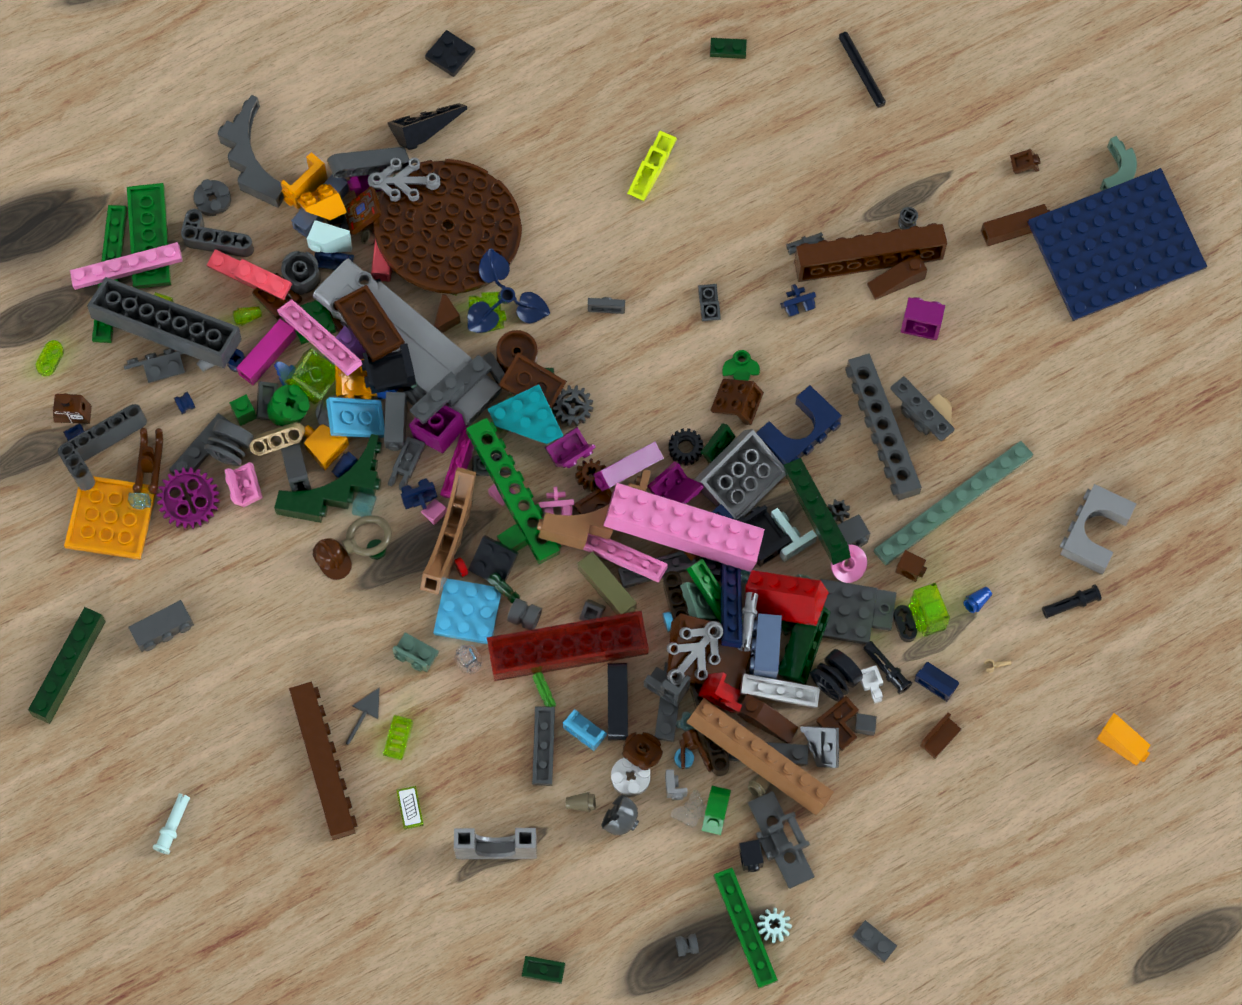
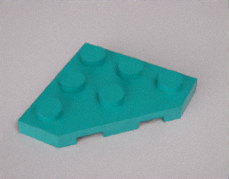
M539 384L488 408L495 426L545 444L564 436Z

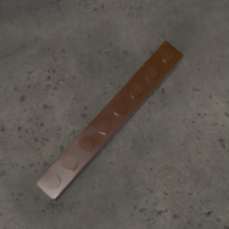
M311 681L289 688L331 838L334 841L356 834L354 828L358 827L355 815H350L349 809L352 808L350 797H345L344 790H347L344 778L340 779L338 773L342 771L339 759L335 760L333 753H336L334 742H329L328 735L331 734L328 723L324 724L325 710L323 705H319L317 700L321 698L318 686L314 687Z

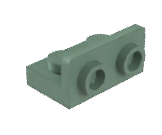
M406 632L398 645H394L392 648L394 657L397 660L411 663V667L419 672L422 670L428 672L439 654L438 650Z

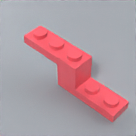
M216 249L207 263L209 268L253 289L259 288L282 300L285 299L292 286V283L244 259L239 261Z

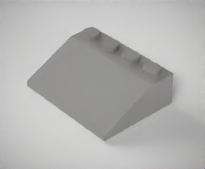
M752 429L744 430L694 480L702 483L704 486L701 492L717 507L722 504L734 517V520L745 516L785 476L783 464Z

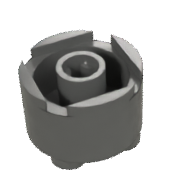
M294 251L283 259L281 267L282 277L292 283L290 289L294 293L303 295L311 292L318 286L321 281L319 266L316 258L311 253Z

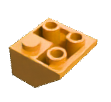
M323 184L316 191L306 192L300 196L301 198L296 199L306 212L328 220L347 213L339 193L330 184Z

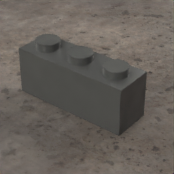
M179 600L128 628L139 649L143 652L154 649L161 642L170 641L178 633L189 631L194 624L183 602Z

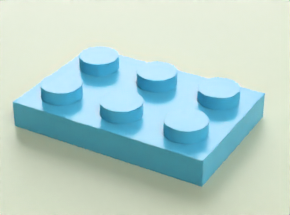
M329 397L326 400L331 436L370 438L371 434L379 435V438L384 437L385 426L381 400Z

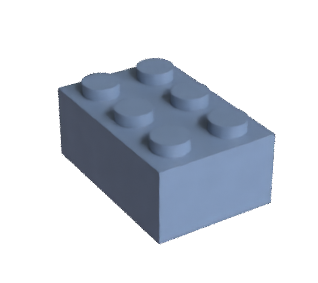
M758 614L757 620H754L752 637L754 638H752L750 656L754 657H751L749 675L777 680L782 615Z

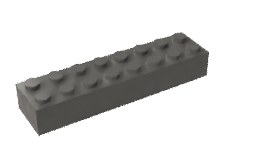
M105 277L87 305L92 319L221 368L226 367L242 340L238 326Z

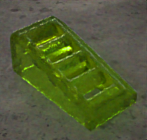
M397 715L393 716L383 756L403 760L414 724L412 719ZM397 724H401V725H404V726H407V727H406V728L398 727ZM395 731L404 733V736L396 735L394 733ZM392 739L402 741V744L394 743ZM390 747L398 748L400 753L389 749Z

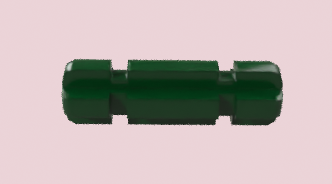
M492 573L488 577V582L491 585L494 584V587L504 597H507V600L512 604L516 598L520 599V595L516 591L513 592V589L503 579L501 580L497 573Z

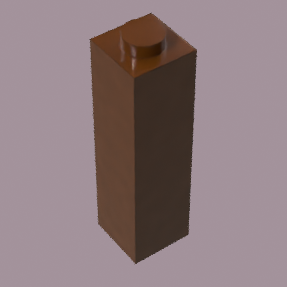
M1042 204L984 222L981 233L987 247L1032 233L1027 221L1050 212V210H1047L1046 205Z

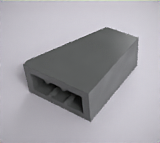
M386 392L384 443L385 448L392 451L402 449L405 443L408 405L404 392Z
M300 444L281 448L291 490L293 492L311 490Z

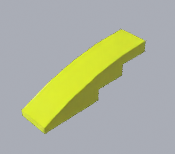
M659 131L653 146L651 145L645 160L642 161L627 194L645 201L677 140L676 137Z

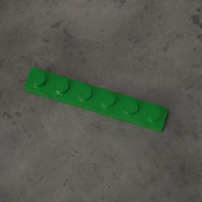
M733 868L714 874L713 877L758 989L776 983L778 979Z

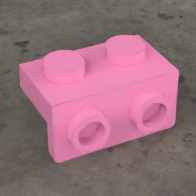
M249 462L235 470L225 469V480L229 485L230 498L234 504L246 507L263 498L252 463Z

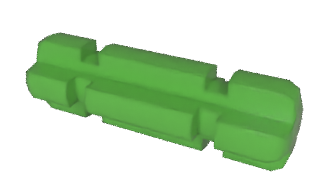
M538 672L534 674L533 680L537 684L536 687L542 700H544L545 707H555L556 702L552 698L547 682L544 681L543 673Z

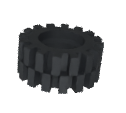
M683 428L680 432L677 430L675 435L672 434L671 440H669V455L673 457V461H678L679 465L685 463L684 466H688V463L692 465L695 460L697 462L699 457L702 456L703 440H701L699 434L696 435L695 430L690 432V429L687 428V431H684ZM683 441H689L692 443L693 449L689 453H683L678 448L679 444Z

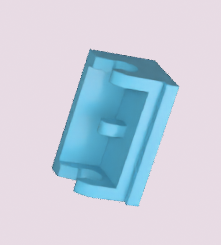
M575 709L563 722V729L593 751L597 749L607 736L604 730H601Z

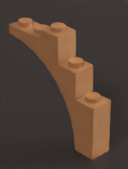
M460 467L456 470L445 518L433 553L423 572L420 590L439 595L452 571L454 555L461 545L463 528L470 518L473 502L471 500L476 472Z

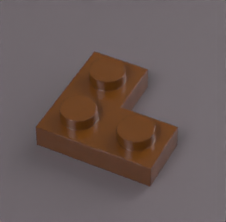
M845 696L816 720L820 727L839 728V748L841 751L857 739V736L846 725V722L856 715L859 709Z

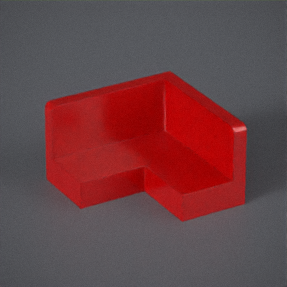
M724 672L708 674L698 696L705 698L730 713L740 712L742 705L737 702L740 690L724 682L727 674Z

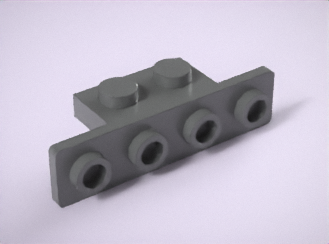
M168 348L163 350V354L156 355V352L145 355V359H129L127 364H124V369L143 365L148 383L185 373L180 354L184 353Z
M905 376L891 386L890 389L902 401V414L914 422V426L919 432H923L925 435L932 432L939 441H943L954 432L955 428Z

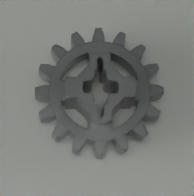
M568 385L566 391L562 389L561 394H559L553 404L555 405L553 412H558L556 419L561 417L562 424L567 421L568 426H571L572 422L578 426L579 421L584 424L586 421L585 417H591L589 412H593V407L590 406L593 404V400H588L590 393L584 394L585 388L578 390V385H576L574 389H571V386ZM571 403L575 404V408H571Z

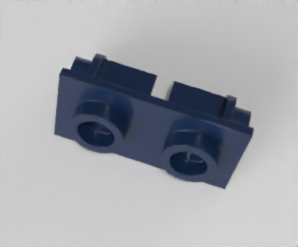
M320 251L315 252L314 255L319 268L336 270L346 259H350L352 262L354 259V255L338 252L324 253Z

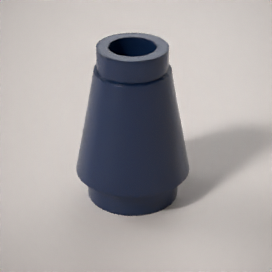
M349 451L346 454L343 453L331 472L339 478L348 472L358 459Z

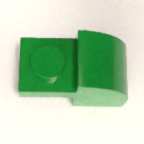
M717 786L711 787L701 831L721 835L731 794L730 789Z

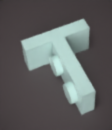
M778 508L771 512L772 519L784 535H789L792 539L791 544L781 549L780 557L784 562L816 542L817 535L813 530L800 537L796 527H792L789 524V518L785 512H781Z

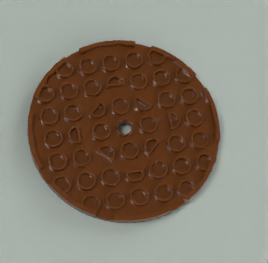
M454 159L420 162V168L410 173L407 177H426L430 173H435L440 178V186L435 190H430L426 187V184H406L411 189L418 190L419 199L417 201H410L408 196L395 185L388 186L400 191L401 198L399 201H391L390 197L382 191L378 199L382 215L374 221V235L379 251L387 264L400 277L419 288L437 293L458 294L485 287L490 283L484 282L479 275V264L483 255L492 248L503 256L510 266L519 249L522 224L519 215L520 211L514 197L500 180L488 174L487 170L472 163ZM451 223L453 227L446 230L443 224Z

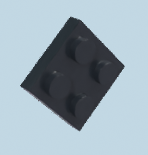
M446 30L426 53L425 59L455 77L475 53V48Z
M485 535L482 537L468 570L486 580L492 573H497L501 580L503 579L506 582L519 553Z

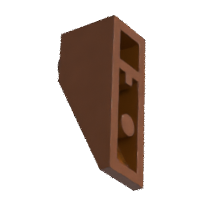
M916 255L895 265L868 282L867 285L876 300L924 280L927 268L920 255Z
M747 694L741 704L740 712L737 713V717L790 744L798 726L766 703Z

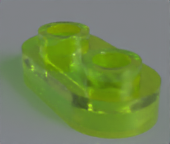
M51 340L45 344L35 364L40 375L50 376L55 372L64 354V348L59 341ZM58 350L57 353L52 354V351Z

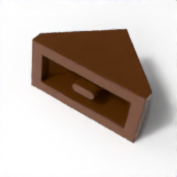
M442 294L434 324L436 329L444 333L461 323L460 314L446 294Z

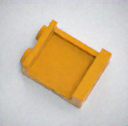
M312 152L306 156L309 169L292 185H289L284 180L280 182L284 201L289 206L293 205L297 209L301 206L296 199L301 198L300 196L306 192L316 191L328 179L325 163Z

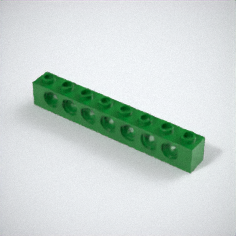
M485 418L467 427L466 434L514 521L527 538V544L540 565L559 555L561 544L548 540L545 544L538 543L537 538L540 530H536L537 526L530 527L527 522L532 519L539 522V519H543L541 516L543 512L538 504H534L532 500L534 496L530 488H525L521 472L515 470L513 466L515 461L504 450L506 445L502 438L498 439L494 423H489L488 419ZM489 437L492 439V443L484 444L482 439ZM493 454H499L501 456V459L499 461H494L491 458V456ZM508 470L511 475L509 477H502L500 472ZM515 486L519 488L520 492L512 494L509 489ZM526 503L529 509L522 511L518 505Z

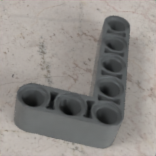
M132 404L65 442L58 448L60 458L81 490H89L95 485V479L84 461L146 425L147 419L139 405Z

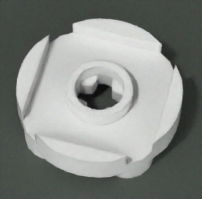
M623 757L614 764L611 771V781L614 789L627 797L642 794L650 784V769L642 770ZM634 772L636 779L628 781L626 773Z

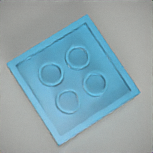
M447 579L442 590L433 632L434 635L491 645L502 594L494 586Z

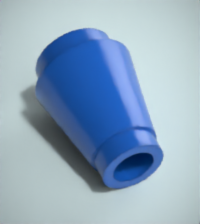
M983 587L966 596L963 602L965 608L971 613L979 612L992 596V592L988 587Z

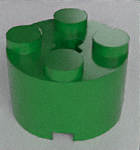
M298 385L282 386L274 392L269 400L267 407L268 417L277 426H285L295 422L300 423L310 408L309 399Z

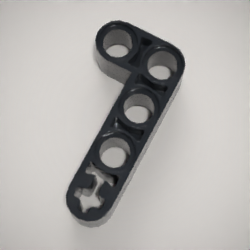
M608 663V741H625L628 737L627 663Z

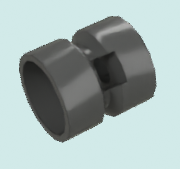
M516 598L509 611L507 621L515 625L521 623L523 628L534 631L540 619L542 608L533 604L528 606L526 601Z

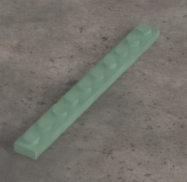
M1022 441L1018 442L876 547L873 552L885 566L903 554L905 550L911 548L1031 459L1033 453Z

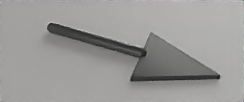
M380 687L353 705V707L363 711L347 739V745L350 744L366 714L378 719Z

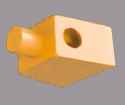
M321 424L316 430L309 425L305 427L304 436L307 438L304 442L305 449L320 467L326 471L349 446L348 438L345 436H331L330 428L324 424Z

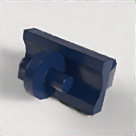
M796 284L791 285V291L786 292L787 298L791 296L794 298L780 303L781 308H785L789 317L799 314L796 304L801 302L805 312L815 309V292L800 296L801 293L805 292V288H798Z
M425 478L418 482L419 487L412 489L409 485L402 487L400 495L405 509L415 508L420 505L423 510L427 509L425 503L438 497L433 481L429 482Z

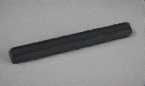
M848 32L840 33L839 40L875 105L878 108L884 106L886 100Z

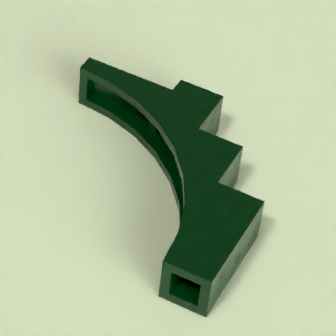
M371 434L367 447L359 460L337 480L311 490L295 492L279 490L274 507L276 514L321 523L322 518L327 515L328 506L348 509L349 504L353 503L354 492L375 496L376 490H379L381 486V479H379L378 472L376 471L378 466V460H376L377 453L380 454L382 450L379 435Z

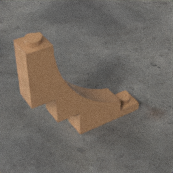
M643 469L641 476L637 475L635 484L629 483L628 486L646 492L651 471ZM609 504L596 511L580 515H555L545 512L544 518L539 519L536 530H540L538 538L581 550L584 549L588 534L610 539L613 529L603 526Z

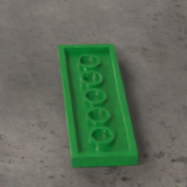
M164 183L127 187L131 254L168 245ZM170 265L133 274V287L142 289L170 286Z

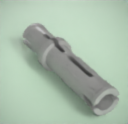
M752 592L746 593L745 607L742 609V646L738 648L741 651L743 648L744 651H750L754 618L757 616V593H754V596H752Z

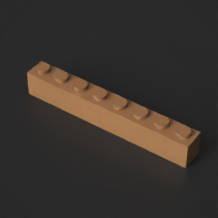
M705 698L702 699L687 720V723L814 815H817L825 807L834 791Z

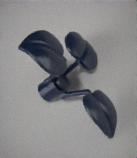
M492 248L481 258L479 275L484 282L491 283L495 281L502 289L498 293L499 301L491 308L486 302L474 303L469 308L467 314L468 330L474 333H484L492 330L499 321L498 314L493 310L501 303L508 304L512 301L519 305L516 313L519 319L525 323H535L548 316L550 310L540 296L533 292H524L521 294L519 301H517L515 291L510 287H505V285L498 281L504 280L508 276L510 267L507 260Z

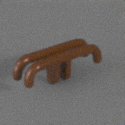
M160 428L155 430V452L152 447L148 446L147 429H140L135 484L132 487L135 494H140L142 491L144 473H152L151 484L148 486L149 493L156 494L163 449V431Z

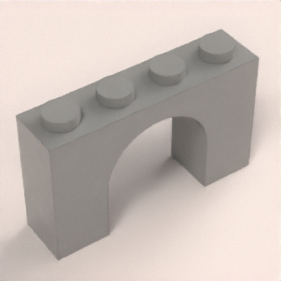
M1094 484L1092 490L1087 489L1083 497L1086 500L1084 506L1080 505L1075 514L1079 516L1077 521H1072L1068 528V531L1071 533L1068 538L1064 537L1060 545L1063 548L1060 555L1103 575L1113 552L1093 543L1085 533L1084 524L1092 517L1103 516L1126 526L1136 503Z
M454 828L456 859H537L536 828H515V835L501 838L479 836L475 833V828Z

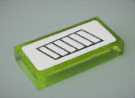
M416 786L396 790L404 830L424 826Z

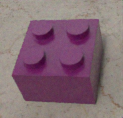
M908 297L900 333L937 340L945 305L937 301H924L919 297Z
M446 405L426 423L422 424L415 417L409 424L413 438L424 442L427 446L442 454L466 427L462 414Z

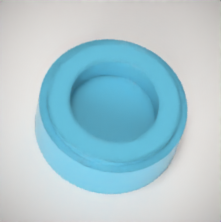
M665 612L662 615L666 630L669 632L673 617L671 612Z
M681 748L676 751L674 756L675 764L679 768H681ZM685 748V769H687L694 762V754L691 750Z

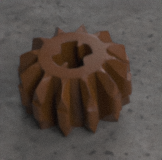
M592 458L589 460V463L583 460L582 466H577L578 472L575 473V477L578 479L577 484H583L584 490L590 487L592 492L594 487L598 489L595 477L588 476V474L592 473L593 475L606 468V466L600 465L599 460L593 463Z

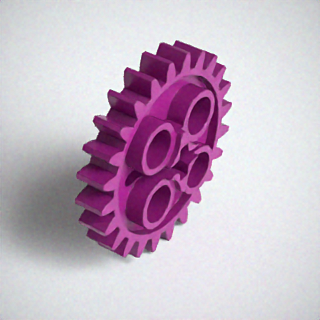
M183 467L182 473L179 474L175 470L174 477L168 474L169 481L162 480L165 487H158L162 493H158L157 497L162 500L157 501V504L163 505L159 511L160 513L166 512L163 516L164 519L170 517L169 524L176 521L177 528L183 524L184 530L187 529L188 525H191L192 529H194L196 523L202 527L201 521L204 520L206 523H209L207 517H214L211 511H218V507L214 504L220 503V500L215 498L220 493L213 491L217 488V484L211 485L213 478L206 479L208 476L206 472L201 476L200 469L194 473L192 467H190L189 472H186ZM191 482L199 484L195 490H190L188 485ZM181 483L185 485L191 497V501L196 509L195 514L192 512L188 501L185 500L186 497L180 486ZM173 490H180L181 494L179 497L173 498L170 496ZM197 500H206L205 506H196ZM181 507L189 509L185 515H180L178 511Z

